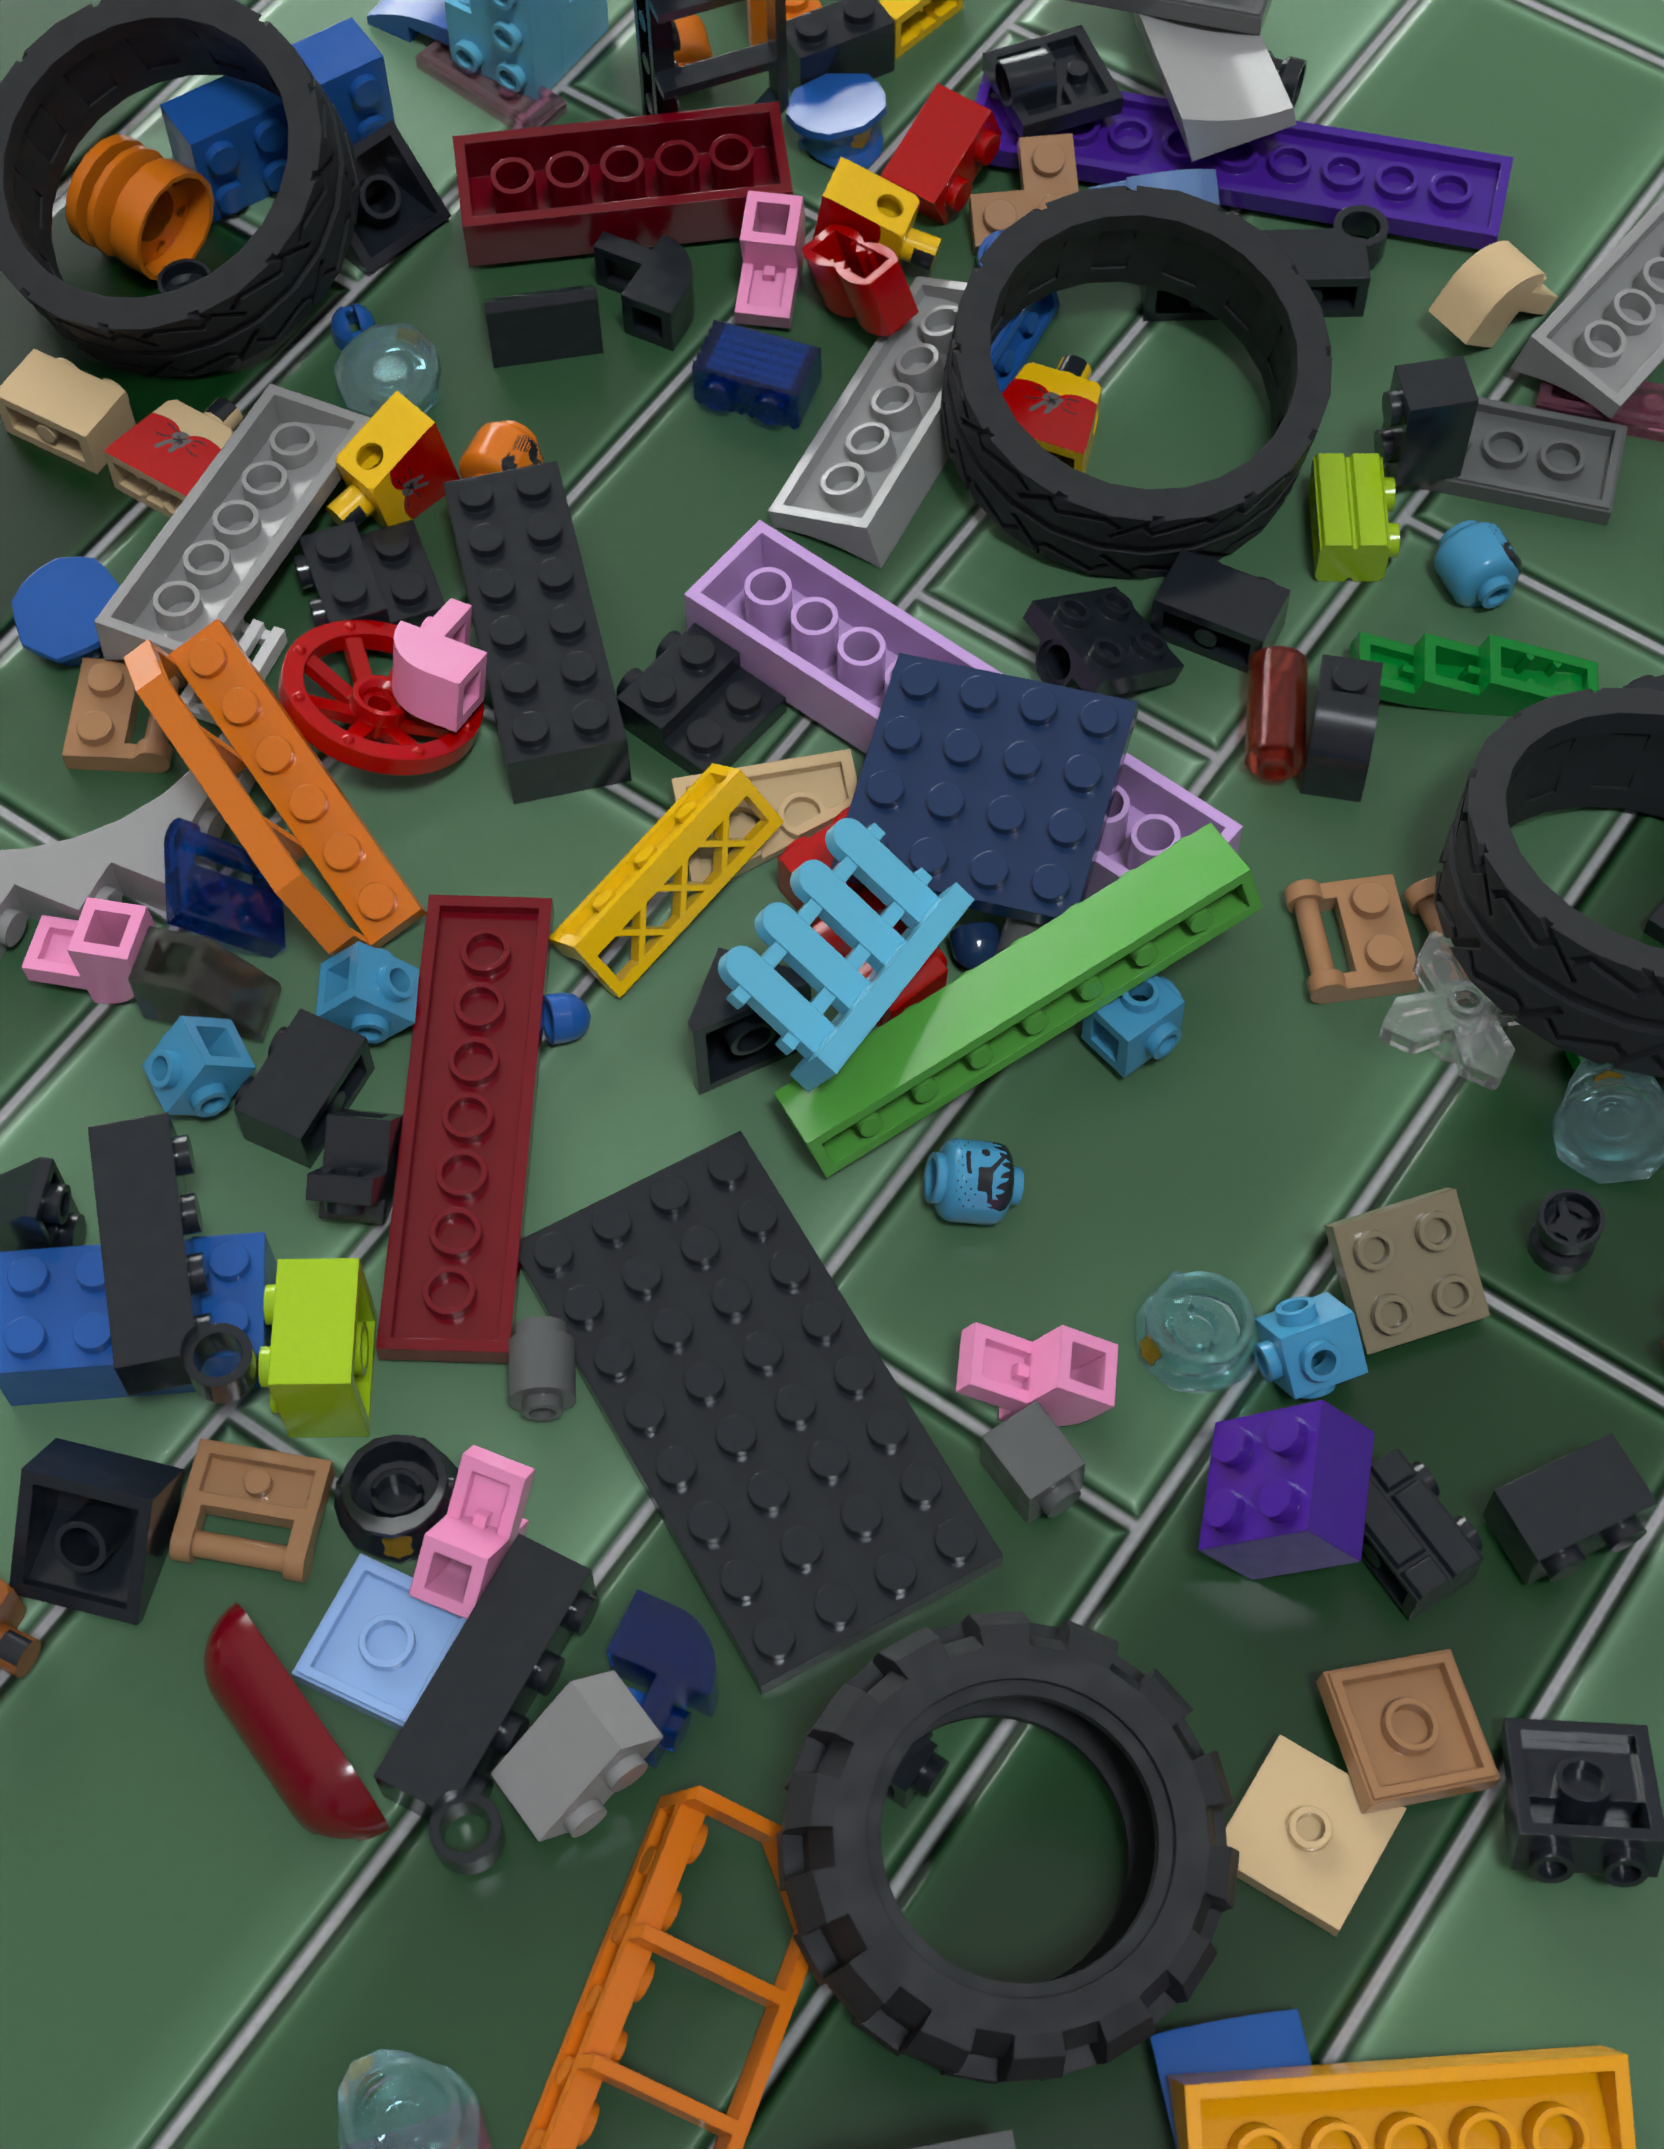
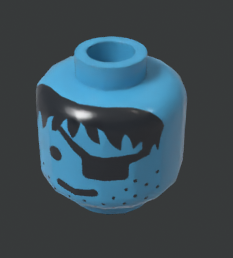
M1468 520L1453 526L1441 537L1439 548L1434 558V568L1452 598L1459 605L1468 608L1479 606L1494 608L1504 603L1514 591L1513 586L1521 575L1522 562L1498 526L1494 523Z
M951 1138L942 1145L939 1152H932L929 1155L924 1174V1196L927 1203L934 1204L937 1214L942 1219L949 1222L996 1225L1004 1219L1010 1205H1018L1021 1201L1024 1190L1023 1169L1014 1166L1012 1155L1006 1145L994 1141Z

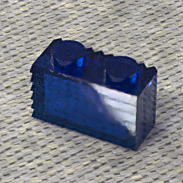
M713 320L712 328H709L708 336L705 337L704 344L701 345L700 352L697 353L696 360L693 361L692 365L694 399L699 404L704 403L716 411L729 410L733 412L736 410L740 415L747 413L751 418L756 417L768 425L776 426L781 424L783 427L790 425L793 429H797L822 379L821 348L719 320Z

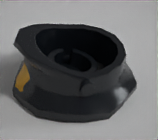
M396 1434L374 1438L355 1452L345 1466L343 1474L336 1482L334 1508L339 1524L357 1551L379 1560L399 1565L418 1559L425 1533L447 1515L459 1469L444 1453L425 1438Z

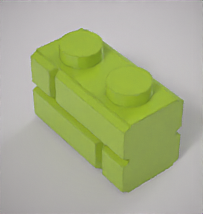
M1318 453L1313 457L1308 481V499L1314 577L1317 578L1318 582H1345L1347 578H1351L1353 582H1379L1382 578H1385L1389 558L1398 557L1400 548L1399 524L1388 523V512H1393L1395 506L1394 477H1384L1383 458L1380 457L1379 453H1353L1350 457H1346L1344 453Z

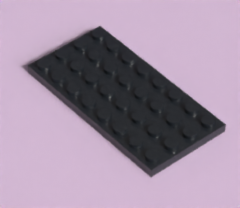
M741 1130L522 1238L520 1265L523 1275L545 1314L550 1317L559 1318L567 1323L568 1334L575 1339V1367L761 1695L1002 1565L1003 1555Z

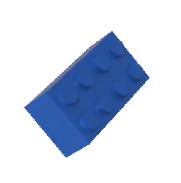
M352 17L291 44L335 106L351 141L366 131L393 120L395 123L384 56ZM221 76L160 104L174 160L201 174L211 185L214 197L212 223L279 192L288 159V122L282 98L255 83Z
M265 1232L192 1237L194 1253L203 1252L205 1255L210 1278L211 1291L200 1294L202 1314L211 1313L214 1324H232L243 1330L250 1339L256 1356L259 1359L261 1346H271L272 1325H266L264 1319V1290L266 1284H276L277 1263ZM101 1244L0 1252V1389L10 1406L197 1392L192 1384L128 1396L114 1369ZM230 1349L219 1350L205 1360L201 1373L210 1377L227 1375L238 1366L242 1354ZM259 1376L254 1387H261L259 1383Z

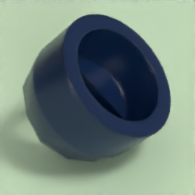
M974 922L952 930L949 937L954 959L961 968L968 971L992 958L1000 937L998 926L990 922Z

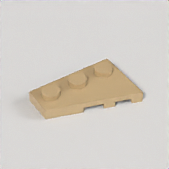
M851 749L737 768L742 770L784 820V823L732 879L782 854L787 846L796 839L814 835L831 824L841 811L850 807L858 783ZM702 774L672 778L674 801L676 802ZM744 799L730 813L729 838H744L760 821V818ZM714 832L708 838H714ZM699 847L689 857L688 873L690 882H703L713 871L714 847ZM728 847V854L734 847Z

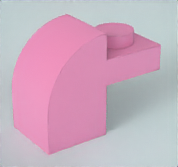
M748 190L740 234L743 264L734 312L736 323L791 329L797 290H800L804 254L802 252V247L805 246L803 196Z
M450 598L434 617L428 616L423 621L421 627L404 621H400L394 632L392 692L397 702L410 714L457 732L484 701L487 652L469 646L472 605Z
M87 897L79 920L46 915L41 916L22 969L30 981L87 989L95 1003L114 1004L126 1002L134 998L139 990L158 939V930L147 906Z
M975 1322L961 1330L956 1392L998 1406V1419L1006 1421L1037 1400L1057 1427L1082 1423L1113 1408L1115 1405L1119 1345L1064 1325L1032 1342Z
M472 1445L466 1450L461 1458L447 1515L424 1535L409 1596L468 1619L518 1534L525 1535L529 1520L523 1518L536 1469L476 1445Z

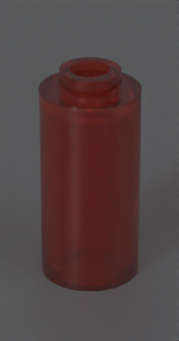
M1271 646L1260 649L1250 657L1248 662L1245 765L1251 773L1268 782L1288 780L1290 777L1301 772L1306 764L1308 660L1300 651L1286 646Z

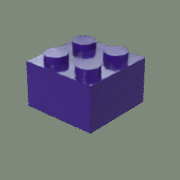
M1324 1400L1215 1422L1198 1550L1251 1580L1361 1562L1375 1432Z

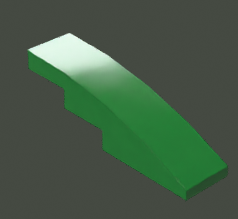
M1359 632L1350 644V658L1383 663L1379 690L1380 700L1407 706L1465 714L1514 717L1517 712L1551 696L1592 689L1594 693L1599 691L1598 662L1489 634L1479 647L1424 633L1414 646Z

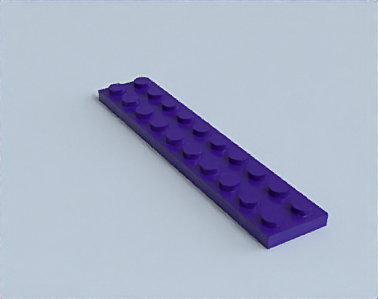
M983 74L975 102L992 110L1002 132L999 150L989 165L1019 170L1017 143L1020 136L986 75ZM1120 91L1124 97L1121 114L1049 134L1073 133L1077 179L1081 181L1109 184L1127 180V177L1183 169H1216L1220 205L1330 224L1334 223L1336 215L1342 209L1353 205H1366L1379 210L1386 217L1389 224L1388 234L1475 249H1483L1497 242L1514 158L1296 121L1297 125L1192 161L1167 99Z

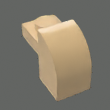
M1503 240L1484 247L1469 258L1452 276L1428 311L1464 344L1493 348L1519 311L1545 315L1558 296L1543 284L1547 279L1546 274L1509 241Z

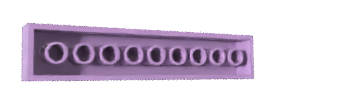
M761 520L740 538L684 594L687 629L696 623L740 653L741 668L786 697L787 703L865 754L868 752L899 653L1001 673ZM1126 753L1085 898H1089L1118 880L1127 871L1136 869L1170 848L1179 839L1191 835L1210 822L1238 854L1243 826L1129 753Z

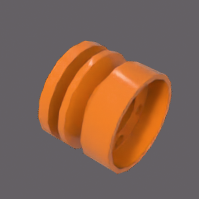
M114 134L100 140L91 148L73 173L66 195L65 216L70 232L80 241L91 247H96L107 256H115L122 264L150 280H157L161 270L171 262L180 259H195L206 241L213 221L214 197L210 183L198 172L173 159L163 158L157 150L144 146L140 141L131 136Z

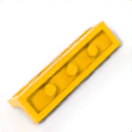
M712 763L550 935V941L564 956L581 961L612 996L621 998L784 823V820L741 769ZM744 799L760 818V821L744 838H729L730 813ZM714 832V838H708ZM699 847H714L713 871L703 882H688L689 857ZM728 847H734L728 854ZM673 875V882H667ZM673 891L672 915L662 926H646L647 902L657 892ZM687 891H693V893L687 898ZM632 919V927H625ZM615 936H631V958L615 975L598 955ZM646 936H652V937L645 943Z

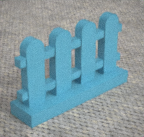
M852 818L839 820L826 833V846L829 852L839 861L833 870L819 860H808L793 871L790 885L794 894L804 903L800 910L796 913L787 904L774 902L757 914L754 922L755 931L759 938L769 946L760 956L750 947L736 946L724 954L718 963L720 978L732 990L726 997V1000L737 1010L745 1003L749 1005L781 1035L775 1045L784 1054L788 1055L796 1049L803 1056L790 1075L808 1092L838 1073L975 900L957 882L937 896L927 886L932 877L922 867L913 873L880 842L886 833L877 824L873 823L866 829L859 821ZM852 874L887 906L880 915L845 883ZM817 916L852 948L845 958L810 926ZM899 919L908 926L902 935L893 929ZM781 960H784L817 991L810 1001L804 998L774 969ZM865 961L874 969L867 979L858 971ZM830 1005L839 1012L832 1022L823 1015Z

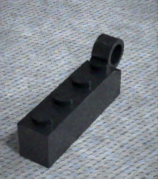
M1366 205L1346 207L1336 215L1333 228L1261 230L1295 263L1298 274H1303L1322 308L1324 318L1363 317L1371 279L1369 268L1379 263L1382 259L1389 230L1388 221L1379 210ZM1350 235H1363L1369 239L1366 240L1365 238H1357ZM1140 285L1143 322L1219 320L1190 300L1156 287Z
M168 1112L88 1127L114 1369L128 1396L192 1384L200 1396L211 1402L228 1403L242 1398L254 1387L258 1379V1358L250 1339L243 1330L232 1324H214L211 1313L202 1314L200 1294L210 1292L211 1286L204 1253H194L192 1234L203 1232V1223L196 1193L187 1194L185 1175L195 1174L196 1171L189 1135H177ZM230 1349L242 1354L238 1366L227 1375L210 1377L201 1373L205 1360L219 1350Z
M518 1534L374 1774L378 1787L385 1798L430 1821L429 1836L439 1860L449 1870L463 1875L483 1872L495 1864L501 1856L506 1836L499 1812L489 1800L494 1786V1781L489 1779L490 1773L495 1769L502 1755L506 1756L527 1732L530 1720L525 1717L538 1693L547 1696L552 1691L564 1667L565 1659L561 1657L563 1650L573 1633L582 1636L587 1631L599 1606V1598L595 1597L597 1592L591 1569L521 1534ZM478 1815L490 1823L488 1838L476 1850L457 1852L445 1844V1835L448 1827L461 1816Z

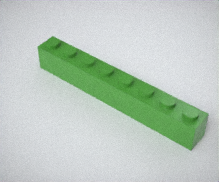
M1210 822L1191 835L1179 839L1170 848L1136 869L1127 871L1118 880L1086 900L1072 905L1063 914L1031 934L1017 939L1008 948L976 968L962 973L955 981L921 1002L907 1007L901 1014L870 1032L838 1073L808 1092L793 1079L775 1091L774 1094L796 1132L825 1177L828 1178L1117 999L1122 994L1262 909L1263 906L1251 870Z

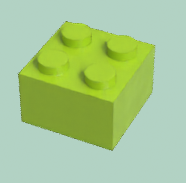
M278 1259L276 1284H266L263 1300L266 1325H272L271 1346H261L258 1359L259 1383L261 1387H269L272 1414H280L289 1438L370 1437L378 1314L360 1259Z

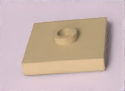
M1280 1734L1226 1827L1227 1846L1233 1847L1240 1852L1237 1878L1336 1937L1407 1808L1402 1806L1363 1814L1349 1774Z

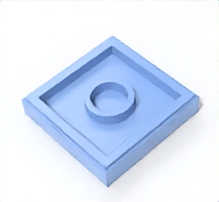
M360 1553L291 1674L296 1682L401 1731L467 1619L409 1596L413 1577Z

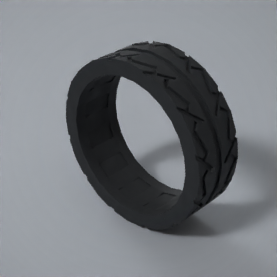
M101 0L95 7L91 3L49 28L24 51L22 61L16 60L0 83V270L16 289L69 342L77 343L75 347L106 366L142 376L149 372H154L153 377H194L231 367L239 358L243 362L278 343L309 315L312 304L318 305L339 274L353 238V224H356L360 182L351 138L335 106L314 78L297 50L270 21L261 22L259 19L262 15L236 0ZM190 75H224L255 83L282 98L288 122V159L280 190L262 225L236 255L211 274L178 290L142 298L106 297L74 288L64 282L58 270L52 244L53 204L61 175L75 148L102 116L127 97L152 85Z
M1125 185L1085 189L1045 203L1046 209L1032 210L1000 233L978 260L983 265L973 269L959 302L944 367L941 396V419L949 456L967 490L970 489L974 500L999 528L1034 552L1038 553L1041 550L1049 560L1087 574L1131 579V574H1135L1142 579L1167 576L1181 549L1201 556H1209L1219 561L1222 559L1219 554L1234 553L1264 530L1285 502L1283 498L1291 492L1302 464L1316 437L1331 395L1332 375L1331 343L1322 308L1303 274H1298L1295 263L1266 233L1232 211L1227 215L1220 205L1177 190L1137 186V190H1131ZM1127 282L1162 289L1190 300L1219 319L1245 346L1262 375L1270 402L1271 439L1249 461L1219 478L1188 487L1141 489L1107 483L1077 471L1043 449L1017 422L999 390L991 360V345L1000 330L1024 308L1056 291L1086 283Z
M1602 688L1595 693L1592 689L1551 696L1517 712L1513 718H1508L1485 740L1477 756L1438 861L1443 863L1444 866L1443 871H1436L1434 904L1444 938H1451L1454 946L1449 948L1470 981L1500 1010L1511 1012L1515 1015L1514 1021L1552 1045L1596 1063L1610 1062L1614 1063V1068L1664 1078V949L1646 945L1608 930L1572 908L1542 882L1521 854L1511 831V827L1518 822L1547 811L1581 806L1623 808L1664 818V691L1649 688Z

